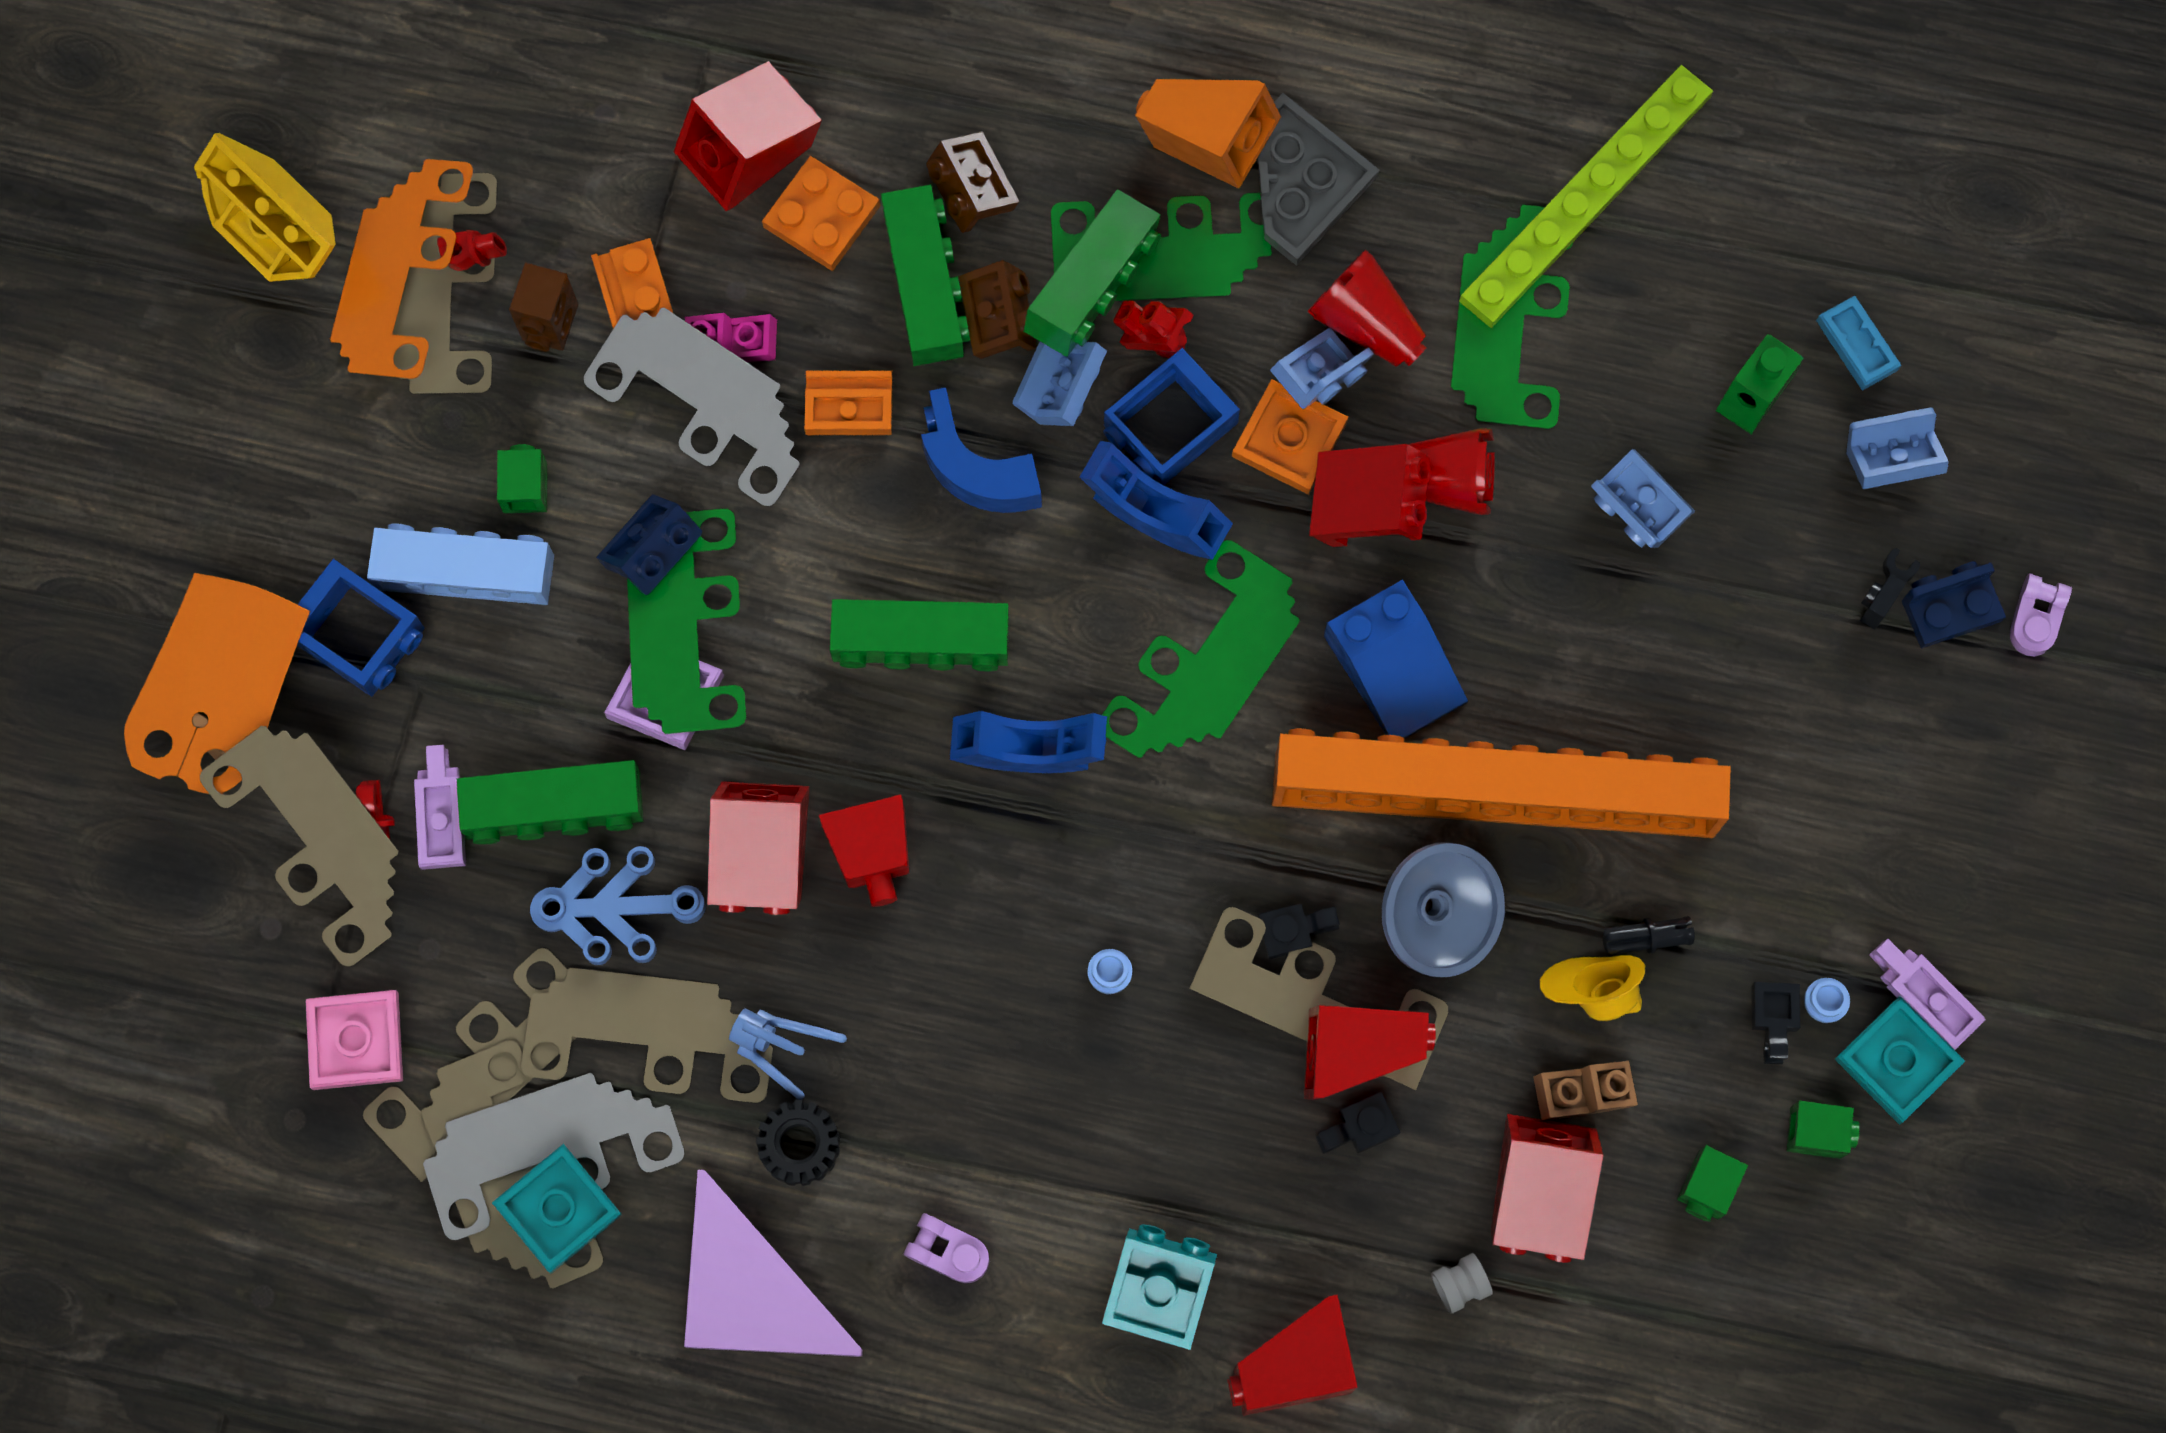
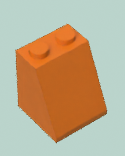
M1156 79L1150 91L1146 90L1141 95L1136 107L1137 113L1135 114L1154 148L1238 189L1281 119V115L1266 85L1258 80Z

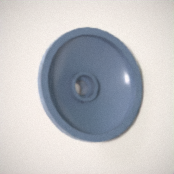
M1449 842L1424 846L1406 857L1392 874L1385 889L1382 902V925L1391 950L1407 967L1432 977L1456 976L1478 965L1495 945L1501 932L1505 915L1503 887L1491 863L1474 849ZM1429 899H1431L1432 908L1428 913H1426V903Z

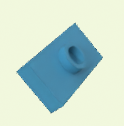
M1856 296L1820 314L1816 319V322L1862 391L1897 372L1902 366Z

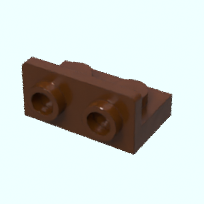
M983 132L940 141L926 163L931 180L937 185L947 204L949 215L955 220L962 233L971 231L979 219L1013 211L1020 202Z
M1001 260L958 276L974 356L983 359L1017 346L1027 351L1037 348L1036 339L1023 332L1029 308L1027 295L1030 293V284L1022 270Z

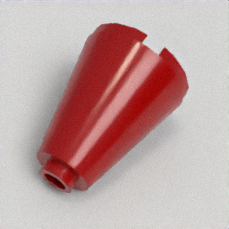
M1366 249L1307 311L1317 321L1363 348L1367 349L1369 347L1375 355L1396 367L1402 362L1410 366L1426 349L1421 343L1426 334L1374 256Z
M1479 428L1409 444L1430 458L1431 477L1427 483L1426 502L1478 515H1489L1491 513L1490 507L1484 501H1493L1495 452H1487V442H1485L1494 441L1492 428Z

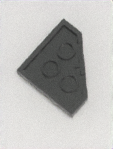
M1282 93L1274 101L1281 119L1257 158L1263 233L1266 242L1297 266L1377 179L1380 170L1287 95Z

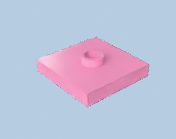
M396 990L306 999L310 1089L321 1090L403 1081L399 993Z

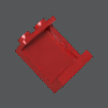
M1409 444L1318 452L1309 536L1331 547L1347 546L1348 538L1399 534L1410 540H1421L1423 525L1427 519L1425 502L1427 483L1431 477L1429 456Z

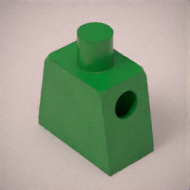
M1767 334L1732 381L1716 411L1752 435L1796 375L1804 358L1772 335ZM1740 395H1750L1755 400L1756 405L1746 403Z

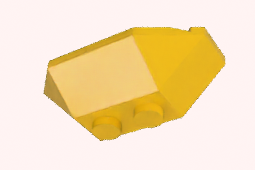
M215 133L194 166L197 178H201L203 198L212 227L269 282L315 278L336 245L332 215L274 159L221 133Z

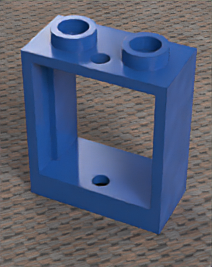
M1181 348L1104 412V427L1106 429L1103 432L1110 443H1113L1119 450L1124 448L1134 458L1132 462L1141 471L1160 484L1165 485L1238 424L1240 409L1191 356ZM1176 381L1211 418L1213 423L1162 465L1124 423Z
M332 559L297 604L310 611L297 646L371 697H373L378 689L383 690L391 683L396 674V665L405 654H412L423 638L422 631L425 627L415 614L335 559ZM350 588L399 621L362 671L312 638Z

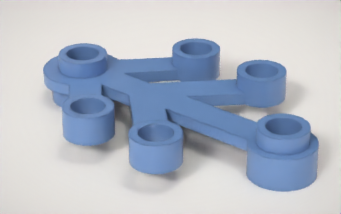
M643 846L635 847L629 851L627 864L594 898L576 899L595 877H602L610 870L611 862L608 855L598 848L590 849L584 854L582 866L561 888L549 887L541 890L534 896L530 905L532 920L540 929L547 932L562 930L583 949L586 959L594 965L605 964L612 955L611 946L605 938L592 936L576 918L595 917L628 948L629 954L636 962L647 963L656 955V944L650 936L639 934L621 916L673 914L679 922L691 924L700 920L706 910V902L702 893L697 888L689 885L676 888L671 895L621 897L640 876L649 874L655 866V858L652 852ZM639 854H645L649 857L648 864L643 868L633 866V860ZM595 856L604 858V864L598 870L589 868V861ZM686 895L692 896L694 904L690 909L683 910L678 907L681 897ZM549 902H558L560 904L559 912L553 916L546 915L544 912L545 906ZM641 941L650 944V950L644 956H638L634 952L636 944ZM600 943L605 945V953L601 957L593 958L590 956V948L594 944Z

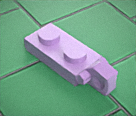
M444 745L426 746L427 770L418 771L417 779L414 780L418 865L421 870L466 866L465 836L459 827L456 779L460 778L459 768H450L448 749L444 748Z
M1889 939L1881 942L1870 953L1869 956L1885 972L1880 978L1888 985L1887 988L1897 998L1901 996L1954 1050L1986 1020L1922 954L1918 956L1910 949L1903 954Z

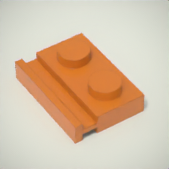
M651 238L611 249L609 253L599 256L598 254L591 255L613 329L622 315H627L633 320H637L641 313L644 312L652 317H656L661 308H666L673 313Z
M806 371L805 434L892 435V371Z

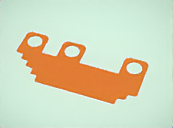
M426 159L420 172L409 173L405 185L396 184L390 197H380L375 209L366 208L363 210L330 337L331 342L341 343L340 355L342 357H349V373L414 379L421 375L429 348L428 341L423 337L394 335L393 330L409 267L441 270L446 268L451 261L456 241L455 232L447 228L420 226L426 201L455 203L463 201L468 194L473 174V167L470 163ZM449 169L459 170L464 178L461 188L452 194L443 193L438 187L440 176ZM431 236H441L447 244L444 255L435 261L426 260L421 253L424 241ZM405 344L416 346L419 351L417 363L407 370L397 368L393 360L396 350Z

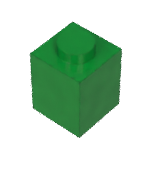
M518 444L511 446L509 450H497V501L503 513L547 512V461L541 449H536L531 445Z
M1799 1100L1790 1107L1787 1152L1838 1159L1845 1157L1850 1153L1851 1148H1856L1859 1139V1122L1853 1120L1854 1108Z
M1705 1145L1698 1151L1676 1200L1687 1204L1685 1211L1696 1218L1710 1222L1712 1217L1719 1220L1727 1214L1748 1165Z

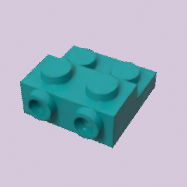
M1142 1224L1139 1226L1138 1231L1129 1228L1102 1324L1190 1350L1217 1254L1209 1252L1210 1245L1196 1238L1186 1237L1181 1244L1164 1239L1166 1232L1155 1226Z

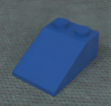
M1403 579L1327 622L1324 638L1385 735H1396L1406 739L1468 702L1426 615Z

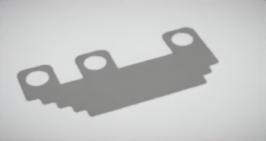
M661 308L656 317H652L646 312L641 313L637 320H633L627 315H622L584 375L585 385L607 401L616 402L622 397L638 370L697 409L679 439L680 449L705 466L713 465L734 434L757 449L741 474L738 485L741 491L764 506L773 505L800 465L799 461L790 455L794 442L785 437L784 434L789 424L779 415L784 407V403L775 397L780 389V384L666 308ZM606 362L617 364L622 371L621 383L612 390L601 388L596 381L597 369ZM701 426L711 427L718 437L715 449L707 454L698 453L691 445L692 433ZM760 466L772 468L777 475L776 487L767 494H760L751 486V475Z
M588 1073L446 1122L447 1138L436 1142L437 1155L426 1159L423 1166L444 1233L449 1239L458 1240L484 1231L490 1224V1216L480 1184L537 1165L563 1143L576 1159L587 1157L597 1164L598 1176L595 1182L601 1189L608 1186L610 1174L599 1144L600 1142L629 1133L638 1164L645 1172H654L679 1163L684 1157V1148L670 1106L664 1105L654 1108L648 1097L636 1101L633 1099L630 1090L614 1092L609 1081L600 1085L596 1084L594 1075ZM653 1132H663L672 1140V1151L664 1160H651L644 1153V1140ZM469 1199L478 1208V1218L468 1228H458L449 1219V1209L457 1200Z

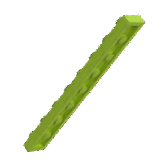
M1680 65L1464 291L1459 302L1492 328L1711 98L1713 90L1683 65Z

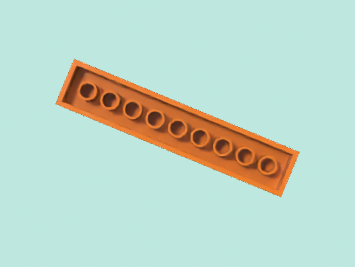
M1301 728L1290 729L1288 734L1280 733L1275 754L1272 806L1703 838H1714L1729 820L1731 766L1718 765V760L1712 758H1694L1691 760V763L1673 762V757L1660 754L1649 755L1646 757V760L1628 759V754L1624 752L1607 751L1601 753V757L1585 756L1583 750L1576 748H1561L1556 753L1539 752V748L1532 745L1512 746V750L1494 749V744L1481 741L1469 742L1467 747L1449 746L1448 740L1439 738L1424 739L1422 744L1405 743L1403 737L1396 735H1381L1378 737V740L1360 739V735L1357 733L1336 732L1333 733V737L1315 736L1313 730Z

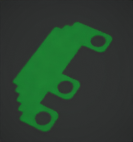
M1247 193L1240 198L1241 233L1213 234L1211 203L1205 196L1171 198L1167 203L1169 237H1160L1151 255L1143 254L1137 261L1139 268L1134 278L1127 286L1121 283L1115 291L1117 293L1115 301L1229 296L1231 293V283L1244 280L1243 271L1256 269L1258 267V257L1270 256L1272 254L1271 245L1264 240L1263 225L1255 224L1248 215L1250 205L1257 200H1261L1260 193ZM1086 201L1060 202L1052 207L1051 225L1054 273L1095 220V209L1091 203ZM1187 203L1199 206L1203 212L1201 224L1191 229L1182 227L1176 220L1178 208ZM1069 209L1080 210L1087 218L1085 229L1078 234H1068L1060 226L1061 215Z
M1522 205L1520 217H1509L1505 230H1494L1492 232V241L1490 243L1480 242L1478 243V252L1476 254H1464L1460 297L1545 207ZM1542 275L1492 328L1459 302L1451 388L1465 392L1464 402L1477 408L1476 419L1478 421L1546 429L1552 428L1557 424L1560 403L1558 390L1550 386L1518 383L1524 315L1551 318L1563 317L1568 310L1570 289L1569 282L1565 278ZM1541 284H1553L1559 289L1561 301L1556 307L1544 309L1536 304L1534 291ZM1540 393L1548 397L1551 402V412L1547 417L1533 419L1526 414L1524 401L1529 395Z
M729 509L686 512L699 528L705 520L712 517L724 520L728 527L727 534L718 542H708L700 536L650 594L645 595L641 593L627 578L633 707H646L650 720L662 721V732L665 734L735 728L744 724L746 720L745 692L743 688L738 685L700 688L697 620L734 616L740 609L739 584L733 576L695 578L693 552L729 549L735 544V516ZM716 584L726 586L732 595L730 603L720 610L707 607L703 600L705 591L710 586ZM728 694L737 701L738 709L732 718L718 720L711 715L709 711L710 702L718 695Z
M1230 540L1223 541L1213 560L1209 559L1206 563L1205 573L1210 579L1237 596L1196 655L1167 636H1158L1152 641L1139 661V670L1171 692L1155 715L1125 696L1115 697L1102 714L1107 717L1106 737L1137 758H1142L1150 748L1158 753L1162 752L1168 743H1172L1176 747H1182L1188 738H1192L1196 742H1201L1206 734H1210L1215 738H1221L1300 622L1299 618L1290 612L1295 603L1294 598L1287 594L1288 589L1293 583L1292 578L1237 543ZM1225 553H1236L1244 560V572L1236 579L1224 578L1217 570L1218 559ZM1169 648L1178 655L1179 666L1172 674L1161 675L1152 668L1151 657L1158 649ZM1127 708L1136 714L1138 724L1134 732L1125 736L1113 732L1109 719L1115 710Z

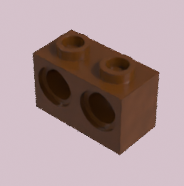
M525 262L509 311L522 340L525 341L527 346L544 352L549 351L550 348L563 351L579 304L567 273Z

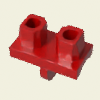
M1124 301L1113 322L1124 331L1119 343L1126 349L1153 350L1162 358H1170L1181 348H1185L1187 337L1183 326L1191 322L1194 315L1186 308L1166 307L1163 303L1151 301L1145 307L1139 306L1135 301Z

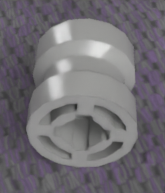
M1474 1253L1461 1258L1458 1265L1451 1269L1442 1267L1431 1272L1436 1290L1450 1314L1463 1309L1466 1302L1471 1299L1480 1301L1493 1294L1488 1277Z

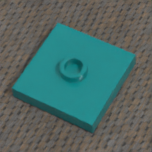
M1901 996L1896 998L1835 1058L1843 1069L1899 1125L1965 1062Z
M564 1143L492 1202L550 1274L622 1215Z

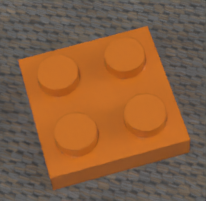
M810 156L764 217L762 224L763 228L833 271L880 208L881 204L879 198Z
M1271 379L1234 447L1232 457L1309 495L1315 484L1318 452L1332 451L1348 422V416L1326 405H1322L1318 401H1315L1303 410L1281 383Z

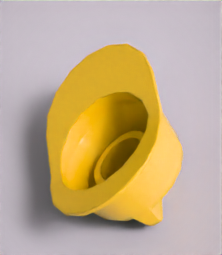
M1632 955L1570 958L1554 964L1544 972L1540 978V990L1546 998L1554 1002L1579 1004L1589 1017L1598 1021H1610L1620 1018L1625 1014L1636 1013L1641 1010L1642 999L1639 984L1645 975V964L1640 958Z

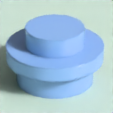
M1115 949L1101 950L1089 962L1088 978L1091 985L1099 992L1115 994L1124 990L1130 983L1132 965L1128 957L1121 951Z
M1821 978L1814 981L1807 988L1804 995V1005L1809 1015L1815 1020L1822 1023H1833L1840 1020L1847 1013L1850 1006V996L1846 987L1838 980Z

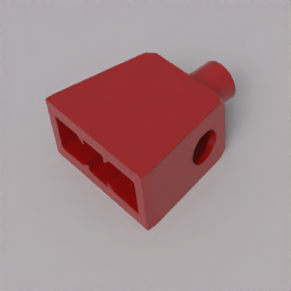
M902 795L819 815L825 836L848 887L856 888L866 885L871 906L873 907L884 906L897 901L892 878L909 873L906 817Z

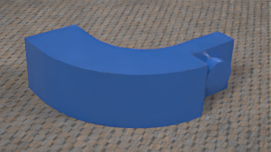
M946 387L929 391L931 406L923 407L928 432L931 433L921 434V439L928 465L942 486L961 501L991 512L1014 513L1041 508L1042 495L1033 455L1027 454L1008 459L993 460L974 454L964 446L956 433Z
M1099 442L1079 477L1096 492L1093 499L1114 516L1149 537L1194 556L1213 560L1233 525L1210 500L1188 496L1160 484L1141 471L1110 442Z
M984 711L953 717L950 760L981 768L1013 772L1066 773L1088 770V763L1104 760L1107 717L1091 713L1057 721H1026L1006 718Z

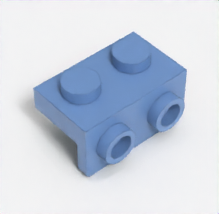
M1328 328L1279 360L1270 371L1304 410L1317 400L1322 405L1327 403L1341 391L1342 387L1340 384L1343 382L1347 387H1350L1361 379L1368 371L1363 365L1374 353L1368 347L1354 356L1334 331Z
M1039 342L1013 399L1014 406L1040 425L1074 426L1076 419L1083 410V404L1089 390L1100 372V366L1107 350L1096 342H1086L1083 347L1077 344L1069 356L1066 357L1044 343Z
M1933 408L1865 419L1850 424L1846 454L1862 489L1947 473L1949 461L1934 432L1936 413Z
M1632 449L1601 480H1596L1591 485L1597 493L1594 497L1595 502L1609 516L1612 517L1617 513L1628 524L1624 528L1625 533L1641 548L1645 544L1650 548H1658L1695 512L1635 449Z

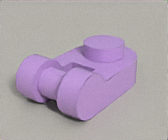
M2030 573L2026 576L2010 628V640L2018 652L2025 656L2035 657L2044 654L2053 646L2058 636L2065 608L2071 596V586L2061 583L2053 586L2042 582V577ZM2035 599L2050 603L2047 613L2033 608Z
M925 1213L922 1214L917 1224L920 1227L919 1233L914 1243H908L903 1255L958 1282L972 1283L982 1278L987 1272L990 1262L985 1245L977 1238ZM937 1236L949 1242L942 1257L930 1252Z

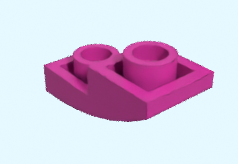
M725 313L685 317V322L746 362L772 361L776 358L777 319L771 314L730 318Z

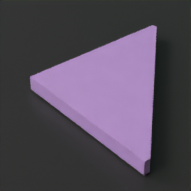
M698 1170L684 1347L862 1357L863 1350L709 1174L705 1170Z

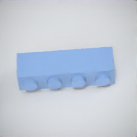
M389 524L388 529L374 528L367 579L371 585L380 591L548 605L554 554L548 542H544L542 538L533 535H519L517 540L501 539L500 535L488 531H477L474 533V536L457 535L455 530L436 527L432 528L431 532L414 531V528L408 525Z

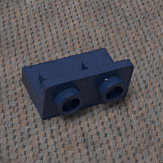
M652 494L596 558L606 569L628 578L641 593L648 595L702 535V530L677 503Z
M1975 561L1969 562L1951 571L1952 576L1937 580L1936 575H1930L1911 584L1912 589L1901 602L1921 649L2000 623L2006 618L1990 580V576L1995 572L1992 563L1978 567Z

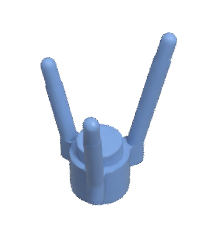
M746 1008L743 1009L729 1035L730 1041L740 1045L737 1054L751 1060L798 1100L804 1099V1093L756 1052L757 1049L765 1052L771 1043L800 1056L804 1054L805 1050L803 1047L776 1035L775 1027L840 1043L846 1042V1035L776 1017L761 1009L757 1014Z

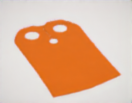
M194 573L165 642L125 723V745L131 766L157 779L178 775L179 778L186 782L188 789L209 794L200 781V774L202 772L201 758L212 749H220L226 753L260 726L268 728L285 676L310 611L272 592L250 584ZM198 712H204L208 716V723L205 727L197 728L196 730L192 723V717ZM157 730L169 733L173 742L170 752L160 758L151 757L144 748L146 737L151 732ZM228 766L222 775L213 777L214 787L221 794L232 789L242 781L240 772L232 766Z

